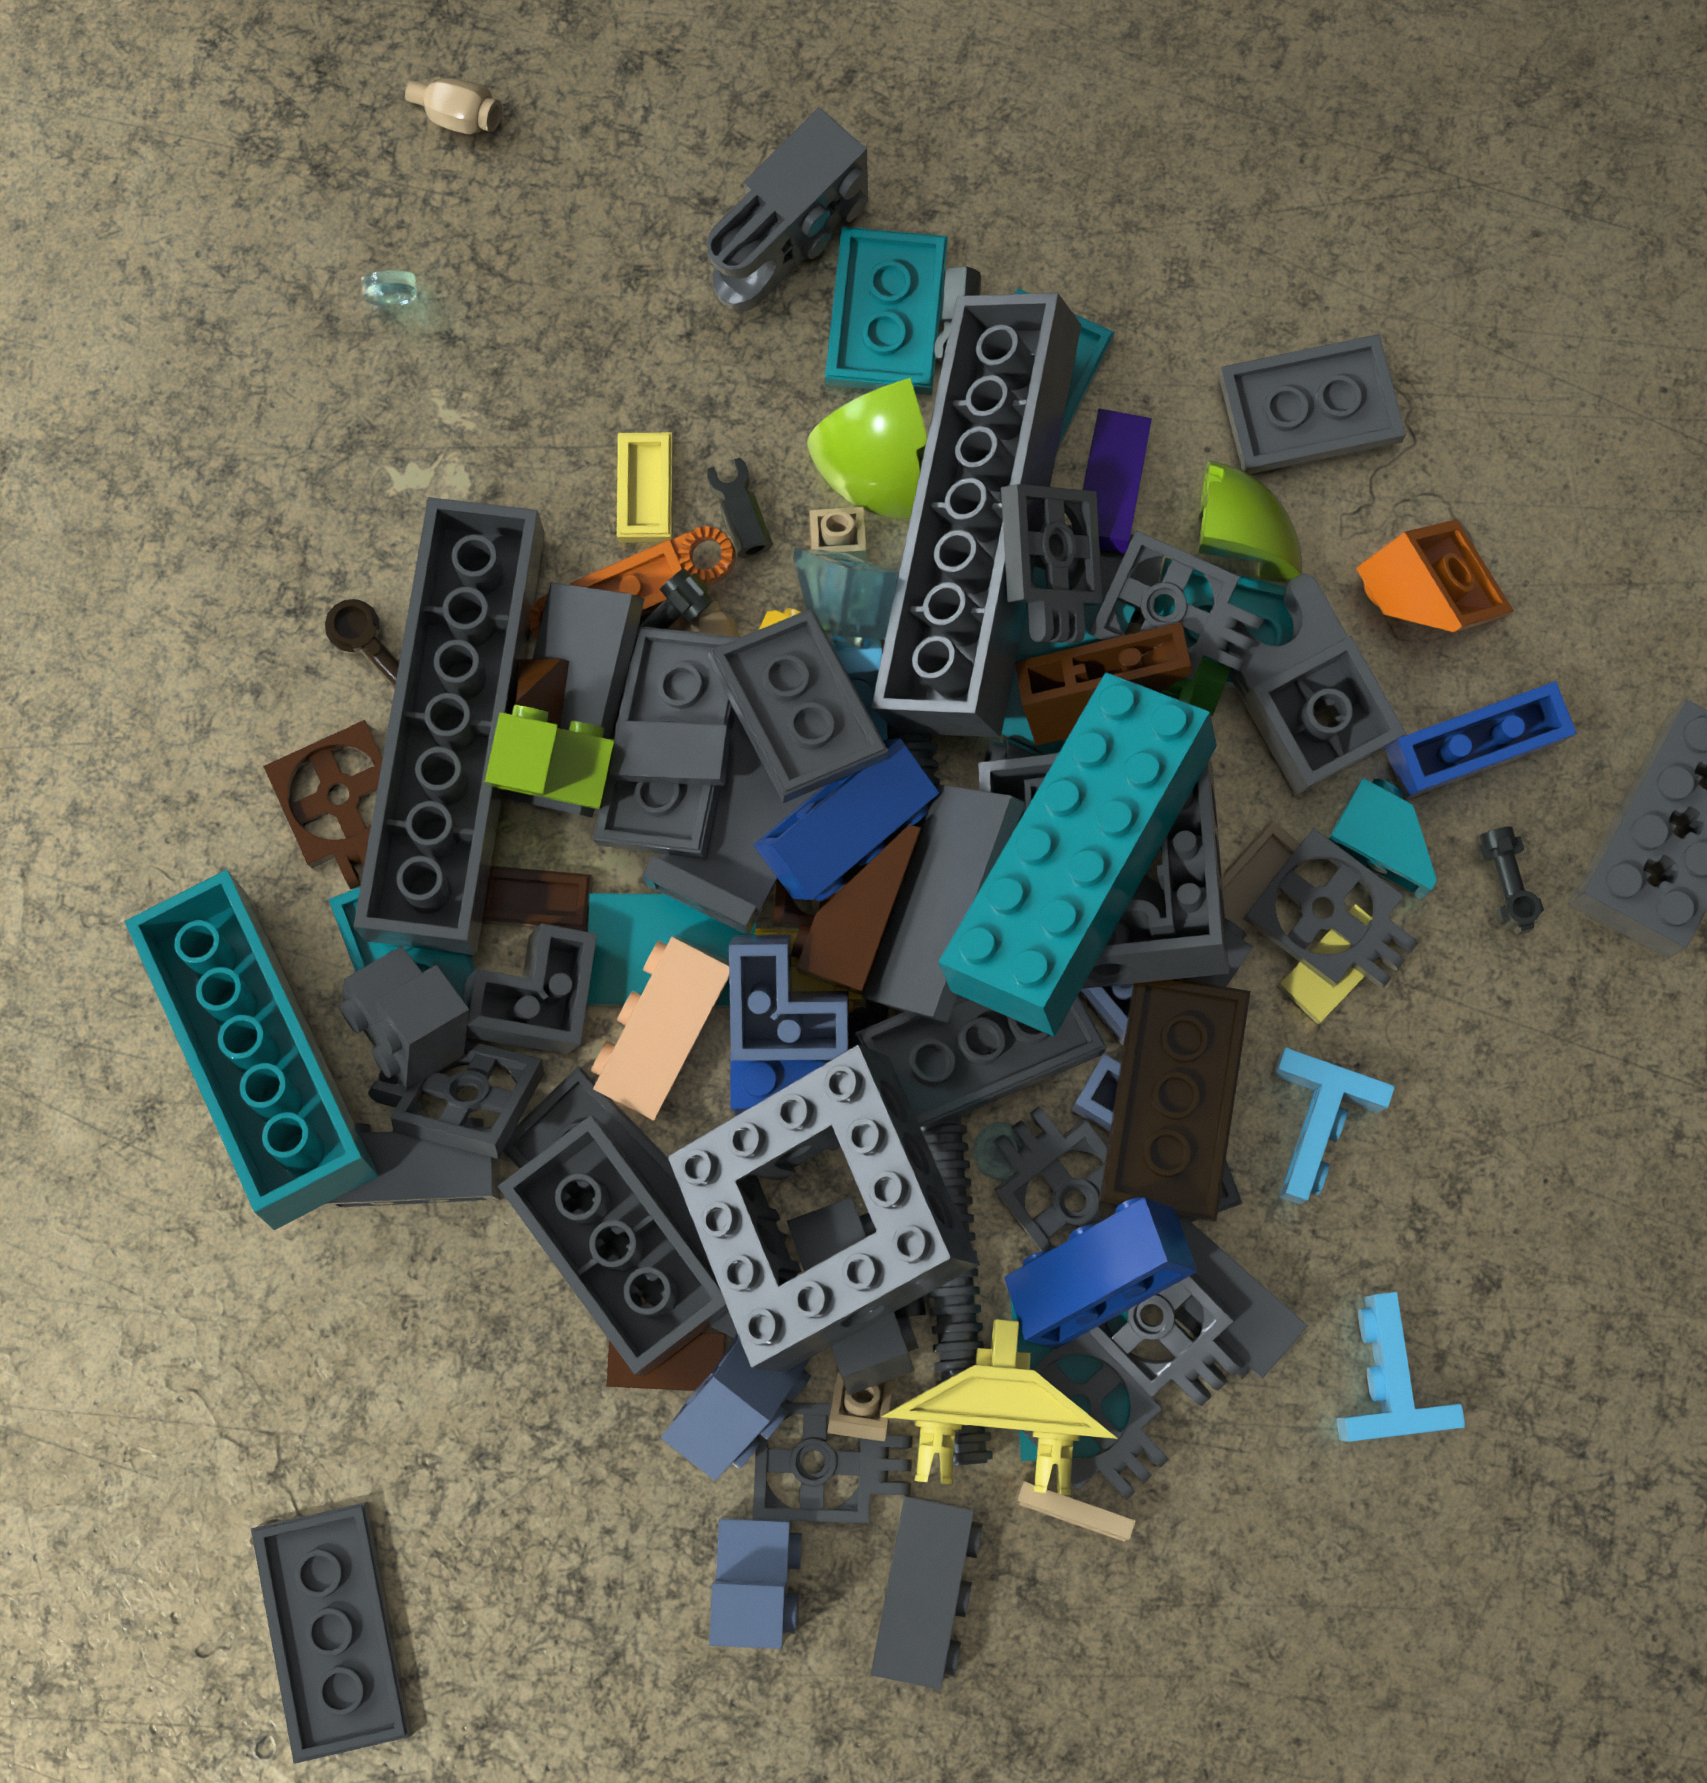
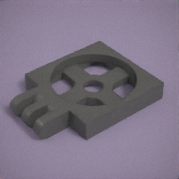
M1025 484L1001 487L1007 602L1028 603L1029 633L1033 641L1080 643L1085 636L1084 606L1103 603L1096 491ZM1034 500H1042L1043 527L1039 532L1028 531L1027 507ZM1065 514L1067 515L1073 526L1075 535L1073 534L1072 530L1065 524ZM1052 535L1056 536L1060 543L1058 556H1054L1049 548V539ZM1030 556H1040L1042 562L1046 565L1047 589H1039L1031 582ZM1074 559H1078L1075 576L1069 585L1068 565Z
M1136 530L1089 634L1101 640L1125 636L1117 617L1116 602L1118 598L1141 607L1145 621L1139 632L1182 622L1183 627L1200 634L1197 643L1188 648L1193 673L1185 678L1193 680L1204 655L1240 671L1245 660L1237 654L1226 652V646L1230 641L1250 650L1254 639L1234 629L1238 621H1241L1250 628L1260 629L1264 619L1229 603L1240 576ZM1158 556H1167L1173 559L1162 583L1148 586L1129 577L1130 571L1147 559ZM1193 569L1202 572L1211 586L1214 606L1210 613L1190 605L1186 601L1183 591ZM1161 594H1168L1175 601L1174 612L1166 617L1158 615L1153 608L1154 600Z
M1315 828L1310 831L1243 918L1332 987L1337 985L1350 966H1352L1374 984L1385 988L1391 977L1374 964L1376 960L1379 959L1388 967L1398 970L1405 960L1388 946L1389 943L1392 941L1408 953H1411L1418 944L1414 937L1388 918L1404 895ZM1315 859H1328L1339 867L1326 886L1320 885L1314 887L1295 873V869L1299 864ZM1357 882L1370 891L1372 898L1373 915L1367 926L1346 911L1344 899ZM1279 890L1299 905L1301 918L1288 935L1281 928L1276 914V895ZM1324 897L1333 903L1334 912L1330 917L1319 918L1314 914L1312 904L1317 898ZM1333 930L1351 944L1348 950L1335 954H1318L1306 950L1319 931Z
M465 1040L464 1055L411 1088L405 1090L395 1075L388 1078L380 1071L378 1074L380 1081L373 1083L368 1094L377 1103L395 1107L390 1119L393 1131L396 1133L499 1159L545 1072L541 1058ZM469 1064L466 1071L458 1072L453 1076L442 1074L452 1068ZM495 1067L506 1072L515 1081L516 1085L513 1091L489 1085L488 1080ZM467 1086H472L479 1090L478 1095L471 1100L464 1101L457 1097L459 1090ZM423 1094L446 1099L447 1105L438 1120L422 1116L420 1103ZM482 1108L500 1113L494 1126L485 1131L463 1127L470 1112Z
M1038 1106L1030 1112L1033 1122L1042 1130V1133L1035 1137L1022 1120L1012 1126L1013 1131L1024 1144V1147L1017 1151L1010 1139L1003 1134L994 1140L995 1145L1016 1171L997 1186L994 1191L1040 1251H1051L1056 1246H1053L1047 1238L1066 1223L1078 1224L1082 1227L1098 1224L1104 1220L1097 1210L1099 1207L1107 1147L1086 1120H1082L1062 1136L1047 1114ZM1067 1151H1084L1099 1157L1103 1164L1084 1179L1072 1178L1058 1158ZM1040 1173L1054 1194L1052 1204L1032 1219L1026 1211L1025 1195L1029 1180ZM1071 1190H1080L1086 1198L1085 1206L1078 1212L1069 1211L1064 1203L1066 1194Z
M1196 1273L1129 1309L1128 1322L1114 1335L1111 1333L1107 1322L1089 1331L1096 1341L1151 1397L1173 1379L1195 1403L1202 1406L1211 1398V1394L1198 1379L1199 1376L1217 1391L1228 1382L1223 1372L1214 1364L1216 1360L1227 1372L1234 1376L1244 1368L1241 1359L1218 1336L1235 1320L1237 1315ZM1191 1295L1202 1305L1204 1314L1201 1334L1195 1340L1175 1321V1310ZM1148 1304L1157 1305L1163 1312V1321L1158 1325L1147 1324L1141 1315L1142 1308ZM1144 1339H1158L1175 1358L1149 1360L1136 1356L1131 1351Z
M1089 1332L1058 1349H1052L1032 1369L1067 1398L1070 1399L1077 1394L1085 1396L1090 1403L1088 1415L1118 1438L1092 1437L1102 1449L1092 1457L1072 1458L1071 1484L1076 1490H1079L1099 1471L1128 1500L1135 1491L1132 1485L1119 1475L1126 1467L1144 1484L1152 1475L1137 1459L1143 1451L1160 1468L1169 1460L1141 1430L1162 1408ZM1087 1355L1097 1358L1103 1364V1367L1084 1384L1073 1383L1055 1363L1065 1356ZM1119 1383L1127 1390L1130 1401L1128 1422L1120 1432L1101 1413V1401ZM1021 1430L1038 1448V1438L1033 1437V1431Z
M782 1402L781 1406L788 1411L784 1420L795 1414H803L802 1442L794 1449L768 1448L769 1438L766 1440L760 1434L756 1436L761 1442L755 1452L753 1519L869 1524L870 1494L911 1495V1483L905 1481L888 1482V1471H911L912 1460L889 1459V1447L900 1450L912 1448V1436L886 1435L885 1442L858 1438L860 1441V1452L833 1451L832 1447L826 1443L827 1415H830L832 1404ZM811 1450L819 1451L825 1459L823 1469L815 1474L808 1473L802 1466L804 1454ZM767 1472L793 1473L795 1478L801 1482L800 1509L787 1506L773 1493L767 1482ZM832 1475L859 1476V1485L847 1501L832 1510H823L824 1483Z

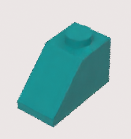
M1362 778L1353 790L1328 839L1380 878L1422 900L1433 889L1437 878L1414 806L1402 799L1403 792L1391 783L1381 779H1373L1370 782Z

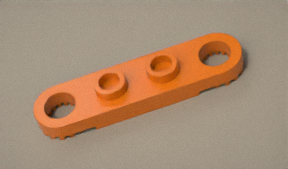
M710 526L696 527L694 530L672 540L668 539L573 581L570 585L633 594L644 598L641 615H645L654 611L667 599L659 589L682 568H685L690 575L696 573L708 587L722 581L731 573L736 561V551L732 541L721 530ZM704 541H715L722 550V558L719 560V564H716L713 569H699L693 562L695 548ZM548 594L538 598L537 602L531 607L529 628L536 639Z

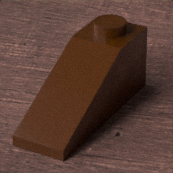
M1182 622L1015 662L1022 706L1036 746L1068 738L1105 672L1156 692H1161L1193 673Z
M909 824L816 913L812 926L801 925L791 952V956L799 959L796 967L799 974L863 996L914 850L921 835L919 827Z

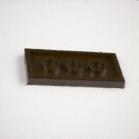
M1182 979L1133 983L1099 1197L1100 1203L1119 1206L1127 1200L1145 1197L1174 1208L1177 1216L1211 1222L1217 1221L1251 991Z

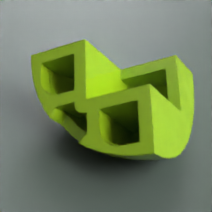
M910 377L864 394L832 412L810 433L807 447L814 464L823 478L846 500L858 507H864V510L884 517L896 519L911 518L927 435Z
M1208 461L1205 468L1199 518H1202L1198 553L1259 562L1257 579L1288 583L1291 579L1301 575L1302 556L1300 543L1295 527L1281 502L1265 485L1251 475L1223 463Z

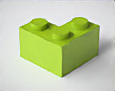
M514 705L512 715L499 712L484 781L487 786L600 809L614 740L603 738L605 728L571 721L569 730L557 728L558 725L547 723L549 712L520 705Z

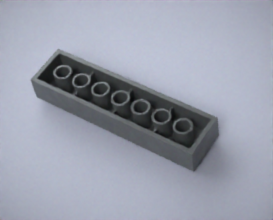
M1059 293L956 297L871 706L874 712L899 733L1001 737L1027 603L1007 602L1001 487L1014 484L1050 487L1082 326ZM1034 500L1027 507L1028 531L1039 532L1042 528V500ZM1030 556L1031 581L1036 556Z
M428 497L353 926L366 942L477 955L503 789L487 786L484 781L499 712L512 715L520 659H525L530 629L529 619L532 611L531 607L534 604L545 537L538 510Z

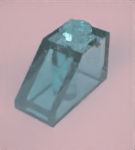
M795 547L793 560L806 609H813L823 629L831 633L830 641L846 646L862 647L864 638L885 640L897 573L844 552Z

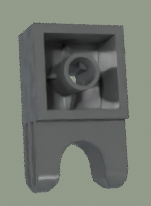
M820 107L743 182L745 197L709 233L707 249L709 260L715 267L712 275L714 292L717 299L723 305L734 311L743 312L756 307L806 257L810 259L817 257L828 245L831 239V232L843 220L846 222L854 220L868 202L867 148Z
M1304 573L1288 582L1283 596L1284 604L1291 617L1293 626L1292 639L1289 643L1281 646L1266 645L1254 638L1241 621H1238L1234 630L1254 639L1252 647L1248 650L1229 641L1225 649L1226 652L1237 654L1245 660L1240 671L1231 667L1228 675L1295 796L1380 752L1397 738L1407 734L1354 639L1346 634L1319 584L1312 576ZM1313 706L1319 713L1327 710L1331 713L1333 720L1327 724V727L1316 721L1313 715L1316 711Z

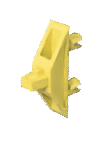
M995 1319L993 1321L991 1349L977 1348L975 1365L966 1368L880 1416L915 1420V1426L921 1427L917 1475H915V1481L920 1482L928 1481L934 1454L938 1453L940 1483L953 1484L952 1471L956 1430H962V1425L1033 1431V1437L1038 1438L1033 1492L1046 1493L1052 1466L1055 1464L1057 1491L1061 1495H1071L1070 1483L1074 1441H1080V1435L1118 1438L1037 1372L1030 1370L1031 1353L1017 1351L1019 1322L1008 1319Z

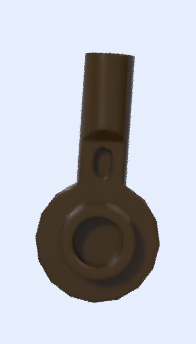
M357 599L343 600L334 605L327 614L325 621L326 635L331 644L341 652L349 654L362 653L395 690L399 661L378 639L381 630L380 620L374 608L366 602Z

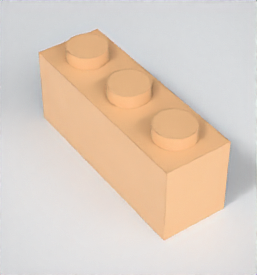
M677 934L671 937L668 944L657 941L643 968V971L651 974V977L642 995L632 990L617 1018L618 1022L626 1025L616 1045L608 1041L605 1042L591 1068V1072L599 1075L593 1090L653 1121L659 1115L729 980V961Z

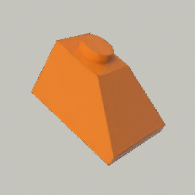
M1457 519L1405 531L1356 567L1364 581V589L1367 596L1375 605L1380 607L1384 615L1450 632H1457L1504 618L1514 612Z

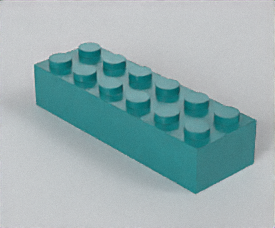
M1105 672L938 961L951 992L1055 1037L1217 747L1209 711Z
M226 869L125 920V925L254 1213L273 1230H276L378 1177L375 1166L250 899L231 873Z

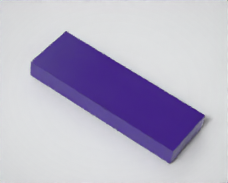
M1098 408L1082 490L1096 491L1099 548L1126 553L1130 541L1152 418Z

